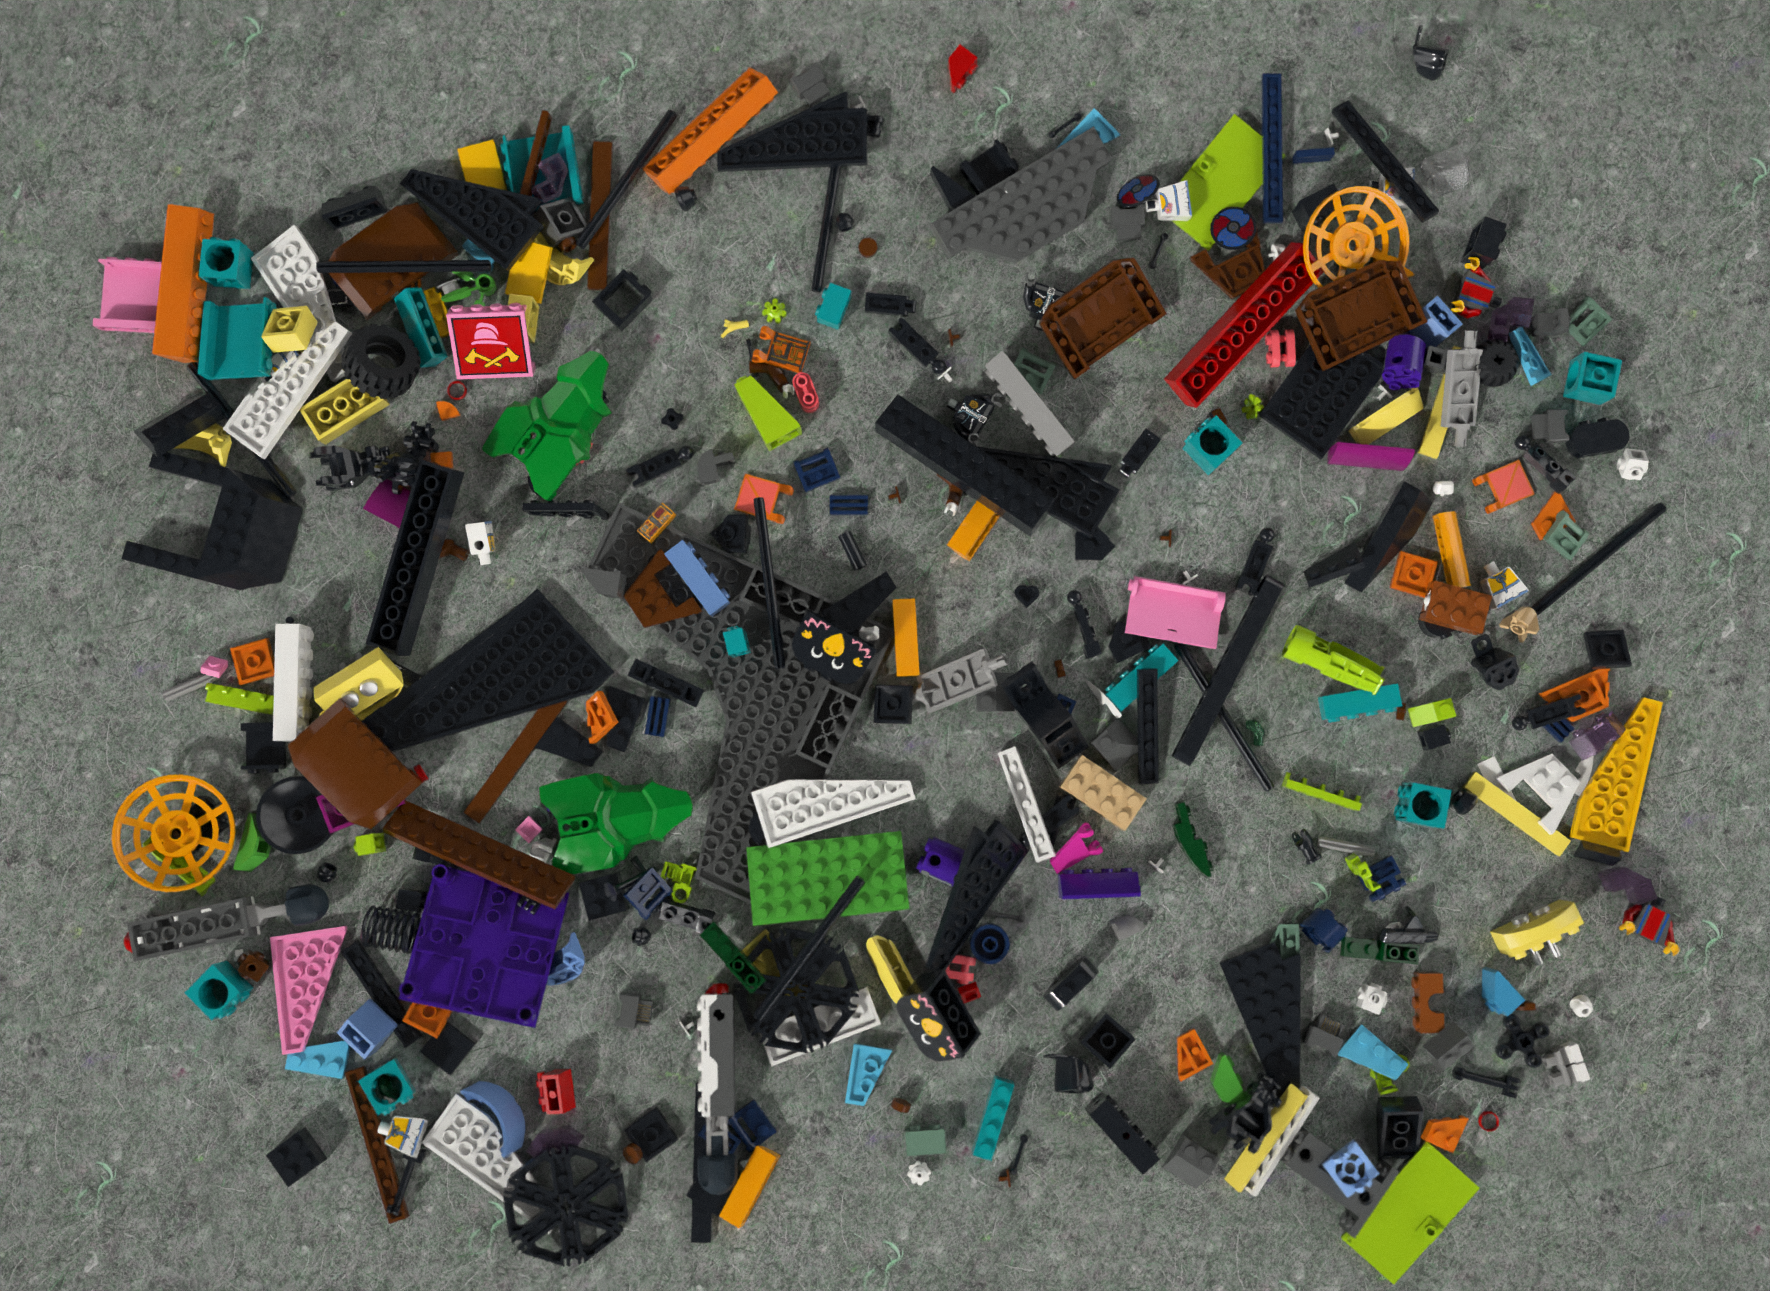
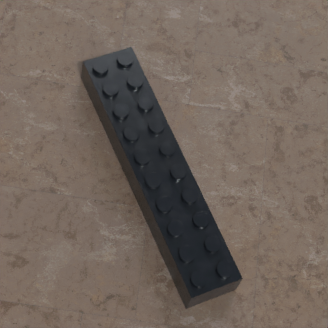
M897 394L875 422V432L1030 537L1053 508L1055 499L899 394Z
M420 459L365 644L375 648L379 647L381 650L397 656L411 655L465 472Z

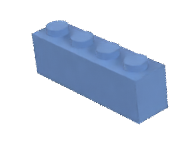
M682 540L664 554L709 615L713 617L730 604L728 600L730 595L724 588L720 589L716 583L719 581L716 576L706 571L707 564L701 557L698 559L695 556L694 552L696 550L690 542L686 544Z

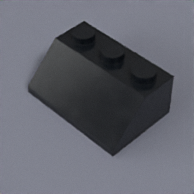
M376 185L366 186L361 191L348 192L343 197L330 198L327 202L322 203V218L334 230L388 212L382 193Z

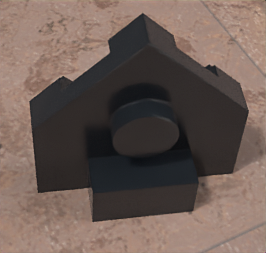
M727 515L723 522L710 533L727 553H747L751 526L748 525L749 515Z
M1097 527L1091 539L1077 531L1075 533V561H1102L1116 546L1099 527Z
M1117 621L1108 645L1116 664L1151 648L1147 637L1125 633L1126 623Z

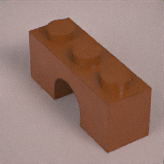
M1414 972V977L1411 979L1412 988H1414L1412 1006L1415 1008V1016L1412 1019L1415 1031L1420 1033H1439L1445 1028L1444 1013L1431 1011L1428 1006V1000L1433 994L1444 993L1443 973Z

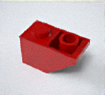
M961 44L958 45L948 58L949 79L953 93L957 89L963 88L967 81V76L969 74L973 75L978 67V57Z

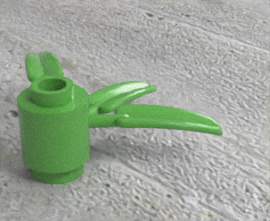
M452 272L467 282L474 281L476 286L472 288L465 286L443 295L441 300L444 302L460 300L471 296L472 291L478 290L481 296L479 300L475 301L474 305L481 304L485 306L483 298L495 293L496 283L489 274H481L474 278L472 272Z

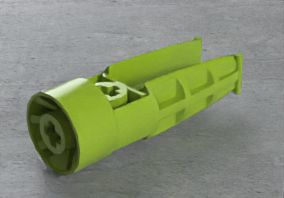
M1298 624L1291 631L1282 651V657L1300 665L1305 663L1320 670L1319 673L1372 692L1373 695H1376L1385 680L1380 677L1385 668L1384 666L1380 667L1370 659L1334 641L1328 642L1316 636V632Z

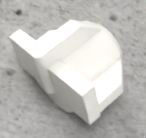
M543 838L535 841L530 849V856L549 863L553 857L557 839Z

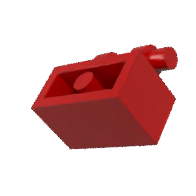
M571 1068L554 1069L547 1073L545 1071L537 1072L538 1080H536V1085L539 1087L540 1097L538 1100L542 1112L547 1114H564L576 1107Z

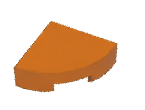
M445 401L436 402L442 421L461 416L458 409L451 403Z

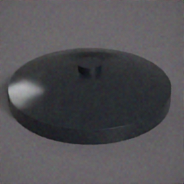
M293 776L275 782L264 792L258 803L256 811L258 830L263 839L278 851L288 854L307 853L319 848L332 835L329 832L316 797L322 794L306 777Z

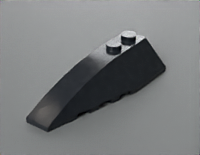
M1405 481L1396 487L1360 553L1365 568L1349 573L1344 584L1361 593L1415 536L1432 505V502L1420 489Z

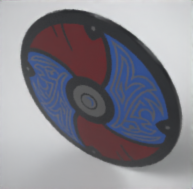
M1145 174L1129 180L1118 191V203L1124 207L1145 204L1158 191L1159 179L1154 175Z
M1225 208L1214 216L1210 226L1211 236L1222 248L1229 250L1241 249L1247 246L1256 234L1255 219L1250 212L1243 208Z

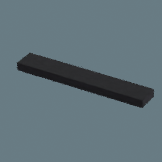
M1157 668L1137 669L1138 784L1140 785L1159 783Z
M357 940L342 950V955L372 1000L398 1024L394 1033L404 1048H407L423 1037L417 1028L402 1021L407 1013L360 941Z

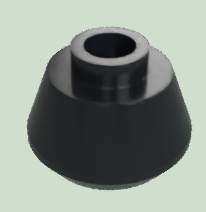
M689 186L676 187L675 195L682 211L687 212L695 205V200H697L694 189L690 190Z
M1458 790L1452 796L1453 807L1456 813L1460 815L1471 811L1478 802L1477 795L1467 790Z

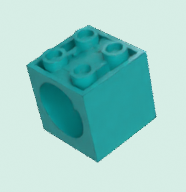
M218 237L202 239L199 277L213 287L250 289L253 267L251 258L254 256V252L239 239L229 238V241ZM234 254L233 264L228 269L220 271L219 266L222 259L227 255Z
M1583 352L1573 358L1569 363L1563 397L1597 405L1611 400L1616 395L1622 360Z
M1217 415L1213 419L1208 417L1197 428L1199 432L1194 430L1184 440L1186 444L1182 448L1208 476L1243 443ZM1200 435H1215L1221 442V454L1210 455L1201 448Z
M1402 782L1397 792L1399 802L1394 808L1395 820L1445 829L1452 790L1414 782ZM1422 791L1430 800V810L1428 814L1420 819L1413 812L1412 801Z
M228 961L212 964L184 993L212 1021L232 1015L237 1009L235 1006L239 1002L243 1003L251 995L249 992L254 987L245 978L241 977ZM217 980L223 981L228 988L226 1003H220L214 996L213 986Z
M397 1058L358 1081L377 1115L381 1113L384 1116L396 1109L395 1105L401 1102L403 1105L413 1099V1093L416 1092ZM388 1073V1076H397L401 1080L402 1087L399 1092L401 1096L398 1100L389 1102L386 1099H379L376 1095L377 1079L382 1074Z

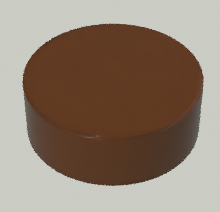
M568 237L558 244L562 253H568L577 247L575 237Z
M872 238L862 239L859 243L860 254L865 258L873 257L877 253L876 241Z
M894 1097L891 1107L899 1112L908 1113L911 1104L904 1099Z
M629 1143L623 1149V1156L627 1162L636 1164L642 1159V1150L638 1145Z

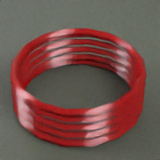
M453 381L448 385L447 392L452 399L461 400L466 396L467 388L462 382ZM456 383L464 386V393L459 398H454L450 395V388Z
M420 764L413 767L423 783L429 780Z
M1490 1111L1480 1114L1478 1122L1482 1129L1491 1132L1498 1128L1499 1118L1496 1114ZM1489 1113L1493 1114L1496 1117L1495 1126L1492 1129H1485L1481 1123L1483 1116Z

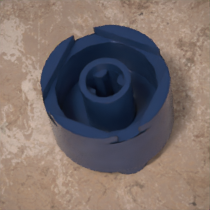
M1316 908L1300 924V927H1304L1302 931L1316 946L1321 944L1324 946L1322 950L1330 953L1346 936L1348 929L1340 922L1338 923L1334 919L1335 915L1329 909L1322 910L1321 908Z
M981 924L973 930L970 936V948L973 955L985 964L1000 962L1009 951L1010 942L1008 935L997 924ZM989 938L991 939V941H995V943L991 945V948H988L987 945H984V943H986L987 939Z

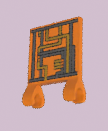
M762 326L759 337L764 340H772L767 354L758 349L754 350L752 361L754 363H767L797 373L802 372L811 342L778 333L767 326Z

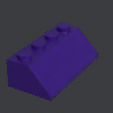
M1103 868L1101 872H1094L1093 869H1082V873H1074V870H1062L1063 874H1058L1059 897L1061 899L1141 897L1138 872L1132 871V868H1120L1121 872H1113V868Z

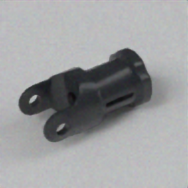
M1301 829L1300 831L1303 839L1300 838L1298 833H1292V839L1297 849L1301 850L1306 858L1307 865L1322 858L1321 854H1318L1314 847V841L1306 829Z

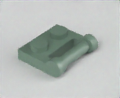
M1586 296L1582 300V304L1570 314L1569 333L1584 346L1612 318L1591 297ZM1589 308L1592 312L1579 325L1575 326L1573 322Z
M1024 347L1014 363V366L1033 390L1040 394L1043 393L1057 365L1053 361H1046L1028 352V349ZM1025 358L1047 369L1046 373L1043 374L1023 364V359Z
M1562 510L1556 515V521L1543 539L1565 559L1571 561L1588 538L1589 532L1584 528H1580L1569 518V514ZM1566 525L1576 534V538L1570 535L1563 526Z

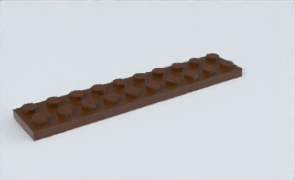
M406 800V804L399 806L383 827V832L555 910L575 881V876Z

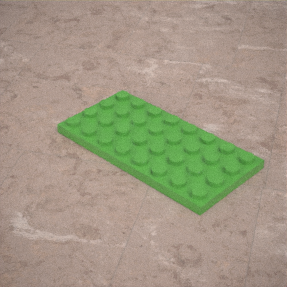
M901 831L782 843L770 848L767 845L746 847L753 926L825 919L856 876L863 878L865 883L840 917L909 910Z

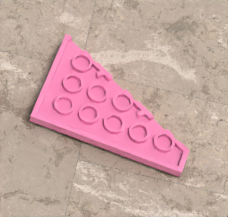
M347 926L270 937L282 1055L305 1051L347 933Z

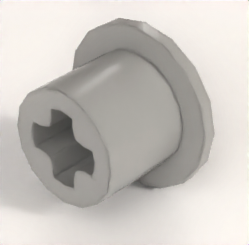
M461 279L450 280L437 286V288H442L444 294L460 289L458 281Z

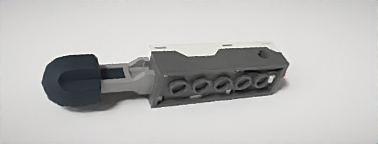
M306 884L290 888L286 892L285 904L267 907L262 903L255 904L254 896L129 922L127 923L128 933L124 937V947L133 954L135 962L261 934L259 925H264L271 917L287 914L290 917L291 923L296 926L310 924L320 920L326 914L329 908V898L321 887Z
M727 983L712 984L697 999V1010L701 1011V1017L697 1021L698 1031H701V1037L698 1039V1051H701V1057L698 1059V1071H702V1077L698 1079V1091H702V1097L698 1099V1112H702V1117H706L707 1154H703L698 1158V1179L705 1191L715 1195L724 1194L731 1190L736 1183L738 1174L737 1157L734 1154L728 1153V1116H734L736 1111L735 1003L734 992H729ZM721 1009L725 1016L720 1018L719 1014H715V1010Z

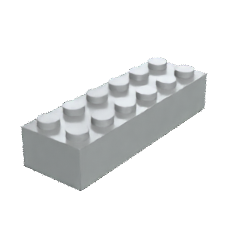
M1003 351L985 365L987 368L985 373L992 381L996 380L999 383L997 388L1004 397L1008 395L1011 398L1009 403L1016 412L1020 410L1023 413L1021 416L1022 420L1027 426L1032 425L1034 427L1033 434L1039 441L1044 440L1046 442L1045 449L1051 456L1055 454L1058 457L1075 444L1072 437Z

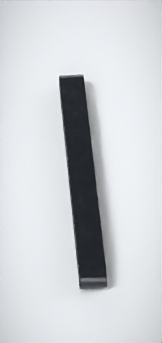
M1268 574L1262 579L1172 753L1173 758L1188 766L1195 760L1281 593L1284 583Z

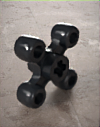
M1514 1014L1505 1015L1502 1019L1503 1025L1512 1034L1509 1042L1496 1045L1495 1054L1501 1059H1509L1513 1052L1519 1050L1523 1052L1524 1061L1527 1066L1531 1068L1539 1067L1542 1064V1058L1533 1050L1534 1041L1538 1038L1549 1036V1027L1545 1023L1537 1022L1530 1030L1524 1031L1520 1027L1518 1016Z

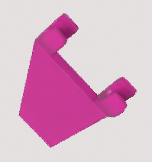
M1089 823L1082 824L1078 831L1055 854L1056 856L1051 858L1050 863L1057 874L1091 855L1103 853V848L1097 840L1091 842L1088 848H1086L1082 838H1088L1094 834V831L1090 829Z

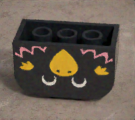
M808 608L792 636L793 653L799 661L804 663V668L811 672L817 670L822 678L830 682L832 679L842 684L856 682L862 677L877 651L875 645Z
M944 969L920 974L897 1002L898 1014L917 1047L926 1057L934 1061L963 1058L981 1035Z

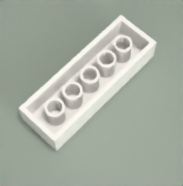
M276 624L273 741L292 742L309 726V718L312 716V708L310 707L312 688L310 687V680H312L313 671L310 668V663L313 660L311 642L313 641L314 633L311 627L302 624Z

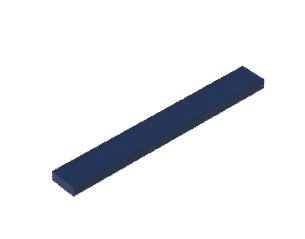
M1263 73L1261 75L1263 223L1282 224V73Z

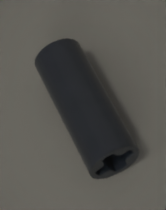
M847 531L839 535L838 538L854 571L867 566L852 532Z

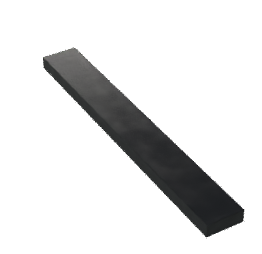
M1349 100L1333 108L1332 114L1417 218L1423 223L1437 215L1439 212L1438 208Z
M696 1082L693 1182L698 1176V1158L703 1154H707L706 1140L698 1135L704 1124H706V1117H702V1112H698V1099L702 1097V1091H698V1082ZM692 1200L691 1243H711L712 1213Z

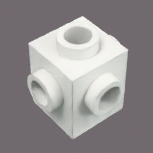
M1625 448L1622 458H1619L1617 462V469L1622 478L1641 480L1643 474L1648 470L1649 463L1645 450Z
M1371 982L1370 986L1363 984V987H1360L1357 993L1358 1001L1356 1006L1380 1015L1381 1009L1387 1004V992L1382 991V986Z

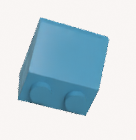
M1488 967L1482 969V998L1486 1001L1484 1005L1491 1012L1495 1011L1499 1015L1509 1016L1525 999L1498 970Z

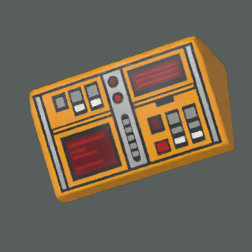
M661 503L637 532L652 544L677 515L664 503Z

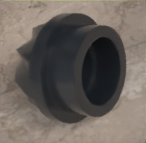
M841 213L838 215L835 225L839 232H846L854 228V219H852L850 214Z
M323 863L318 868V879L325 883L331 882L337 876V868L331 863Z
M642 926L634 928L632 943L637 944V946L646 945L651 939L650 931Z

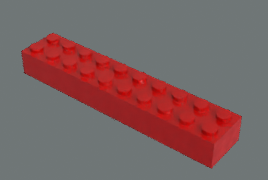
M1291 242L1164 378L1186 406L1197 408L1313 284L1304 262L1303 243ZM1309 251V260L1312 264L1316 259ZM1321 267L1314 271L1317 279L1323 273Z

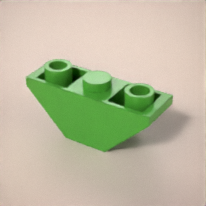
M249 812L233 869L252 872L269 857L271 846L263 839L258 830L256 813Z
M1221 1052L1218 1054L1210 1081L1222 1101L1232 1104L1236 1101L1245 1100L1248 1098L1249 1093L1247 1091L1244 1092L1241 1087L1243 1081L1238 1073L1235 1074L1232 1068L1235 1066L1230 1055L1226 1056V1054Z

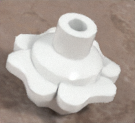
M916 1161L915 1164L909 1165L910 1171L907 1172V1175L911 1178L913 1184L917 1182L918 1185H922L923 1182L929 1181L928 1175L931 1174V1170L927 1167L926 1162L921 1164L920 1161Z

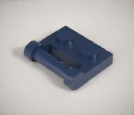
M828 447L820 453L800 461L798 459L793 461L805 493L841 479ZM825 458L828 461L808 471L803 472L802 470L803 467Z
M649 867L623 896L632 904L643 919L648 920L651 916L650 913L666 896H670L673 890L653 867ZM658 888H660L661 891L656 895V897L646 907H644L643 904L650 898V896Z
M755 1099L737 1111L734 1116L728 1118V1125H731L746 1145L745 1149L748 1153L752 1152L757 1145L762 1144L777 1132V1129ZM740 1117L743 1118L757 1139L753 1142L737 1121Z

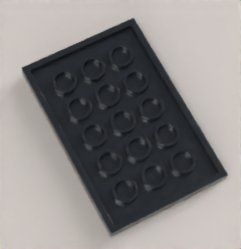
M1309 345L1259 416L1321 460L1382 376L1384 364L1367 352H1362L1322 371L1311 345Z

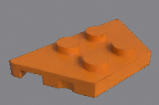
M1610 669L1593 670L1543 691L1539 695L1549 703L1565 696L1579 693L1581 699L1575 701L1574 707H1582L1586 709V712L1566 718L1570 722L1577 721L1609 707L1608 691L1610 683H1608V671Z

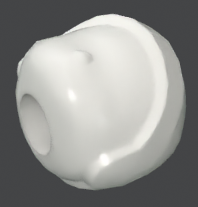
M1577 995L1570 1001V1007L1579 1017H1587L1593 1010L1590 999L1585 995Z

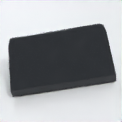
M1584 840L1581 841L1574 853L1575 857L1609 866L1615 865L1622 859L1620 850Z

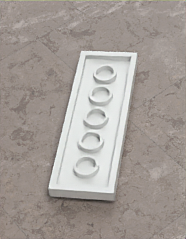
M868 987L851 992L859 994V997H851L850 999L852 1004H857V1008L848 1007V1009L856 1011L829 1044L881 1024ZM825 1005L813 1007L820 1028L823 1031H829L842 1015L840 1008ZM795 1015L787 1017L775 1032V1036L778 1039L791 1042L801 1041L802 1035ZM768 1038L765 1039L763 1045L766 1044ZM818 1043L813 1044L814 1050L820 1048ZM764 1046L771 1066L805 1054L803 1052Z

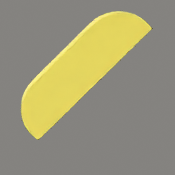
M873 936L866 943L868 955L888 994L897 1004L900 997L914 980L895 944L890 939L888 940L882 936Z

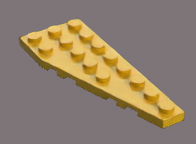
M1645 697L1639 700L1578 798L1570 830V838L1629 852L1663 702Z

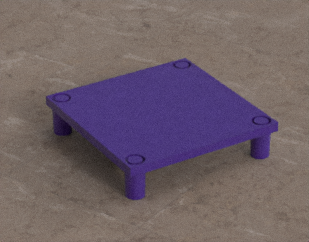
M442 864L434 866L432 869V881L404 982L399 987V999L536 1028L570 893L567 892L556 910L542 904L536 914L532 915L530 912L534 907L533 905L528 911L524 910L527 901L522 907L517 905L523 895L474 873L449 868Z

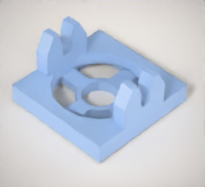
M1355 1140L1350 1141L1322 1163L1347 1198L1356 1191L1358 1193L1364 1192V1187L1372 1186V1179L1379 1174ZM1351 1153L1359 1156L1354 1161L1347 1160V1158L1350 1157ZM1351 1162L1355 1165V1171L1348 1174L1345 1172L1344 1167L1347 1163ZM1364 1162L1365 1173L1363 1178H1361L1357 1173L1358 1166ZM1342 1163V1170L1336 1174V1164ZM1345 1176H1352L1357 1183L1348 1184L1342 1182L1341 1179Z

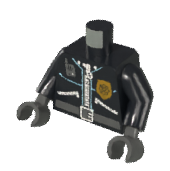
M1027 272L1025 276L1027 283L1023 293L1025 308L1030 312L1029 316L1036 319L1034 329L1043 331L1039 322L1047 307L1066 292L1037 283L1036 273L1034 279H1028L1029 272Z
M978 393L971 394L970 396L966 395L962 403L952 397L947 408L956 412L952 421L954 422L953 427L957 434L976 446L974 441H982L979 434L991 416L995 405L1002 407V404L998 401L1001 398L1005 399V397L1000 393H995L994 395Z

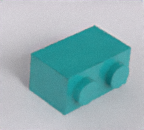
M830 283L828 288L825 287L822 293L824 300L822 305L817 306L815 312L817 322L839 330L850 302L852 291Z
M732 626L727 628V632H723L729 656L734 658L751 653L746 630L738 626Z

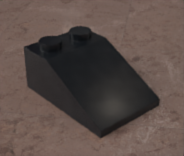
M1417 1096L1378 1097L1376 1122L1379 1160L1411 1159L1419 1150L1424 1111Z

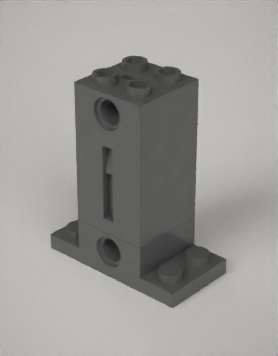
M1301 1126L1280 1160L1348 1209L1340 1216L1338 1225L1355 1239L1399 1174V1171L1382 1159L1374 1166L1379 1174L1372 1179V1186H1365L1364 1192L1358 1193L1356 1191L1347 1198L1322 1165L1324 1161L1337 1151ZM1351 1162L1347 1163L1344 1167L1345 1172L1348 1174L1353 1173L1355 1165ZM1342 1163L1336 1164V1174L1342 1170ZM1358 1166L1357 1173L1363 1178L1365 1171ZM1345 1176L1341 1179L1342 1182L1348 1184L1357 1183L1352 1176Z

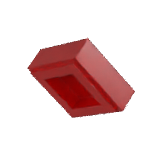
M976 981L958 988L964 1004L981 998Z

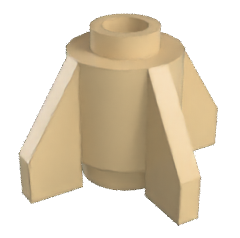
M1528 606L1520 607L1513 614L1502 619L1499 624L1501 628H1510L1515 634H1518V639L1521 643L1525 641L1528 633L1536 635L1539 631L1537 614L1533 608Z

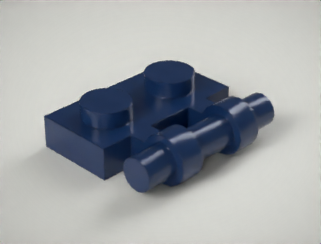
M1392 855L1369 866L1372 881L1374 880L1381 884L1388 880L1390 884L1374 891L1373 894L1368 896L1372 903L1376 900L1381 901L1386 895L1393 891L1396 893L1401 890V887L1406 885L1403 878L1399 880L1395 878L1401 871ZM1357 875L1365 891H1368L1369 889L1365 886L1364 880Z

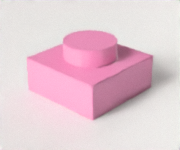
M209 656L201 666V673L220 678L228 667V661Z
M528 816L515 830L528 843H531L541 833L543 828L531 816Z

